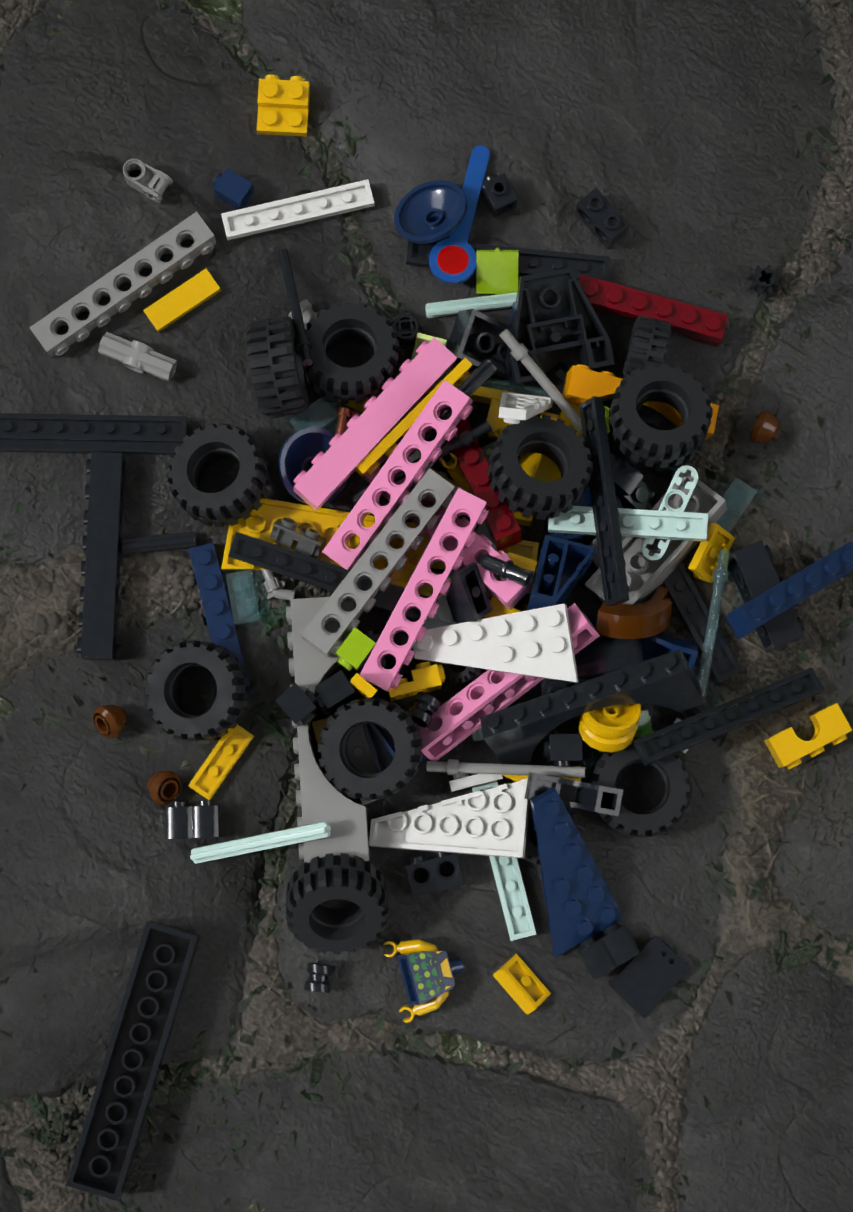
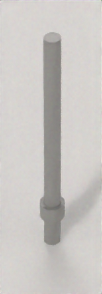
M505 329L499 336L512 350L510 352L517 361L520 360L583 435L579 414L529 356V350L524 344H519L509 330Z
M448 759V762L427 761V772H447V775L476 773L528 776L529 772L553 777L585 778V767L465 763L455 759Z

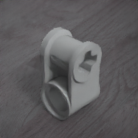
M130 159L123 166V174L130 187L141 192L152 201L161 203L162 194L167 186L173 183V180L167 174L152 168L138 159ZM133 170H140L142 172L136 178L129 176Z

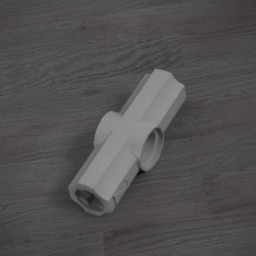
M106 332L99 344V354L119 361L125 367L135 372H146L170 382L175 374L177 360L157 353L151 347L139 341L133 340L130 342Z

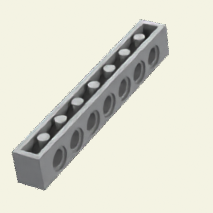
M196 211L29 328L51 358L55 355L57 357L63 355L68 351V346L75 341H83L89 336L91 330L97 326L102 327L111 320V316L117 312L122 313L130 308L131 302L137 298H144L152 292V288L157 284L168 282L173 277V273L180 268L182 270L188 268L194 262L193 259L200 254L206 255L212 251L216 244L214 234ZM185 240L194 241L193 245L189 248L181 246ZM165 254L173 255L172 260L169 262H162L161 258ZM143 269H152V273L149 276H140ZM123 283L132 284L128 291L119 290ZM103 297L111 298L106 306L99 305V301ZM81 312H90L86 320H78ZM61 326H68L69 329L66 334H57V330Z
M429 468L303 631L301 636L304 641L327 658L331 653L336 655L337 650L343 644L342 639L346 633H351L354 628L358 627L360 623L358 618L363 611L368 613L376 603L374 597L379 590L384 592L392 582L390 576L395 570L400 571L408 561L406 555L411 549L416 550L424 540V537H422L423 533L427 528L430 530L434 528L440 519L438 514L444 507L447 510L454 497L455 486ZM430 497L435 500L436 504L431 508H426L421 504V501L424 498ZM409 518H416L419 520L420 525L412 529L407 527L405 522ZM399 538L404 542V545L400 549H393L389 543L391 540ZM378 559H384L388 562V566L384 570L376 569L373 564ZM361 580L371 581L372 587L367 591L360 590L357 585ZM352 600L356 603V608L351 612H346L341 608L343 602ZM330 621H336L340 624V628L335 633H329L325 629L326 624Z

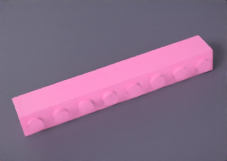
M435 337L430 342L425 340L416 350L418 355L412 361L408 358L399 368L401 373L395 379L390 377L381 387L383 392L378 397L373 395L364 405L366 410L360 416L355 414L346 425L349 428L343 435L337 433L329 442L331 447L325 454L321 451L311 462L313 464L312 468L308 472L303 470L294 479L293 482L296 483L294 492L316 512L356 470V466L454 366L457 357Z

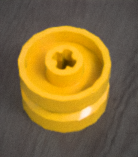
M641 704L608 706L581 714L579 732L582 739L590 747L601 752L613 753L624 750L632 744L636 736L641 715Z

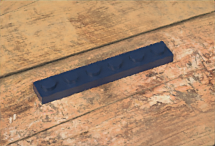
M212 542L189 548L211 641L213 644L227 648L228 652L234 653L238 657V664H243L245 667L215 544ZM246 671L245 673H243L244 678H248ZM250 686L246 687V693L252 692Z

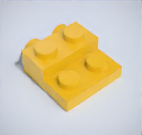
M272 74L266 75L265 79H259L257 134L307 137L310 98L309 81H305L301 76H292L290 80H280L279 76Z
M429 661L415 665V670H411L412 681L408 682L407 678L401 679L396 689H390V700L392 702L415 696L418 692L427 693L441 689L442 682H445L442 664L431 665Z

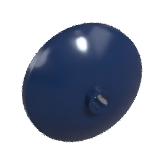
M435 180L423 183L409 191L399 202L394 214L395 227L405 240L412 243L425 244L439 241L450 235L463 221L467 211L466 196L458 185L450 181Z
M309 427L293 433L285 441L279 454L278 469L281 481L286 490L303 503L306 502L294 492L296 483L293 481L305 470L306 463L311 469L313 466L311 462L321 451L325 454L331 447L329 442L335 434L326 429ZM349 478L325 503L336 499L344 491Z

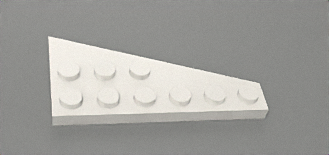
M566 604L490 617L476 622H464L427 629L421 642L416 641L413 645L414 657L418 660L579 683Z
M528 778L511 784L499 785L496 788L450 798L432 805L420 806L417 809L371 819L369 846L525 858L530 800L524 798Z

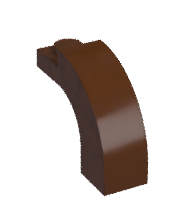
M658 586L652 599L641 604L621 603L614 607L605 606L604 601L598 611L596 631L599 635L618 639H641L661 633L670 624L673 602H671V598H668L669 588Z

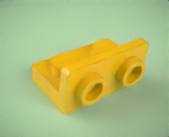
M710 522L707 528V542H700L688 569L694 572L693 577L710 583H714L735 540L734 536L718 524Z

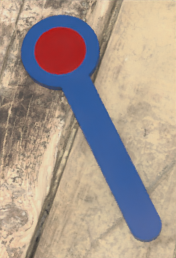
M483 145L473 148L462 187L467 199L466 215L461 224L450 234V237L438 242L432 248L429 255V267L432 274L438 280L447 284L463 283L476 270V253L467 242L490 157L489 149Z

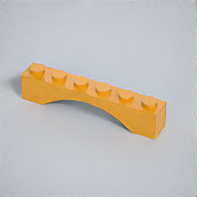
M573 365L566 374L562 395L569 403L578 406L593 396L602 397L603 402L613 400L616 388L620 386L622 378L615 377L613 373L607 371H593L586 365ZM651 401L643 404L664 415L676 428L684 424L679 412L667 403ZM713 403L710 404L713 408L711 424L704 441L711 437L715 430L719 405Z

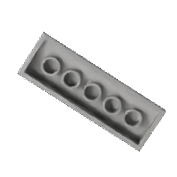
M686 471L681 476L682 482L680 487L674 484L672 489L681 490L688 495L689 490L684 489L688 481L693 482L694 478L691 477L690 472ZM698 479L684 512L708 513L709 526L710 522L716 523L728 510L724 498ZM672 494L668 498V505L673 509H678L683 505V498L679 494ZM664 496L657 502V504L651 510H659V507L664 499ZM626 537L622 542L626 562L625 569L630 600L624 602V604L645 603L699 541L671 540L663 557L659 560L651 561L645 558L642 553V545L645 538ZM655 539L653 545L648 544L646 546V549L649 550L648 555L660 554L661 550L658 548L660 540L665 543L667 539ZM599 567L584 585L604 602L601 569Z

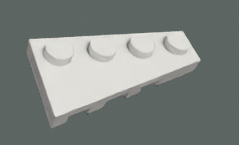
M502 392L499 418H504L506 423L519 424L520 420H527L552 408L553 399L547 396Z

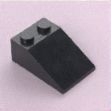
M474 309L459 311L446 347L457 357L455 364L458 365L464 358H467L473 364L469 370L474 371L485 359H488L496 367V371L490 377L509 383L505 363L508 346L499 335L505 329H508L510 332L511 326Z

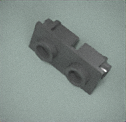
M279 518L275 521L273 526L277 528H273L270 537L274 538V542L288 548L292 547L294 540L298 541L295 551L310 557H318L321 547L317 545L321 546L326 541V538L322 537L319 531L312 528H301L297 526L296 521L289 518Z

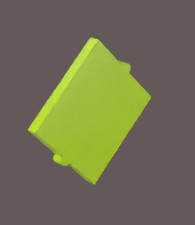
M496 248L495 250L476 251V294L498 295L518 291L519 250H500V248Z

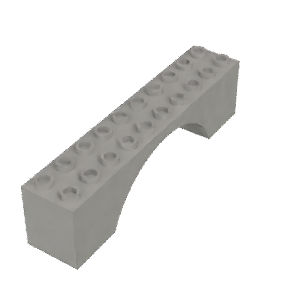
M330 597L290 599L291 606H286L288 625H292V632H287L288 648H290V651H293L294 657L289 658V673L291 677L295 676V683L303 692L308 689L314 697L318 695L315 686L325 681L340 665L337 662L339 657L331 653L327 658L304 641L301 634ZM347 600L343 602L341 608L346 612H351L355 609V602ZM330 621L326 624L325 629L329 633H335L339 630L340 624L336 621ZM347 632L346 635L343 637V642L349 636V632ZM292 721V726L297 728L298 737H293L294 753L299 754V763L294 764L295 780H300L301 790H296V805L302 807V817H297V827L323 821L328 822L331 826L329 837L299 843V859H304V863H310V860L317 856L322 858L329 853H333V855L347 853L349 857L354 858L356 855L363 858L364 861H370L367 808L343 796L324 776L312 747L311 722L305 726L302 723L296 726Z

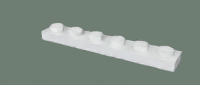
M367 179L222 213L221 215L227 240H232L373 207L374 200L369 180Z

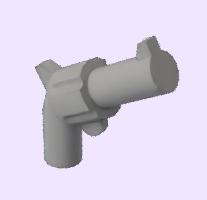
M261 570L265 579L264 585L268 592V600L273 597L284 600L295 599L294 590L282 589L285 586L284 581H279L272 571Z

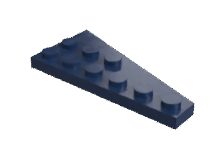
M553 787L530 801L534 828L537 834V849L541 862L540 870L545 905L548 911L552 953L557 957L621 920L623 916L557 790Z

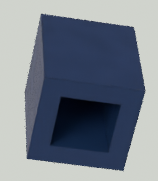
M226 168L223 174L219 173L213 183L215 196L236 210L243 209L254 193L253 183Z

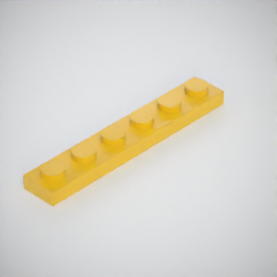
M464 358L356 466L355 471L361 477L366 472L371 475L381 465L378 460L384 454L389 457L398 446L396 442L406 435L443 381L446 380L451 385H454L456 382L461 384L471 374L468 370L473 364L467 358Z

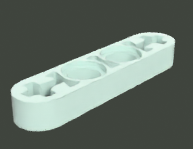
M688 465L678 468L658 511L684 512L698 481V473L695 468ZM687 470L691 472V477L694 478L693 482L688 481L684 489L689 490L688 495L681 490L672 489L674 484L680 487L682 478L679 477V474H685ZM672 494H679L683 498V505L678 509H673L668 505V498ZM645 538L642 545V553L645 558L651 561L661 559L667 550L670 539H667L665 543L660 540L658 548L661 550L660 554L655 553L653 556H650L646 546L648 544L653 545L655 539Z

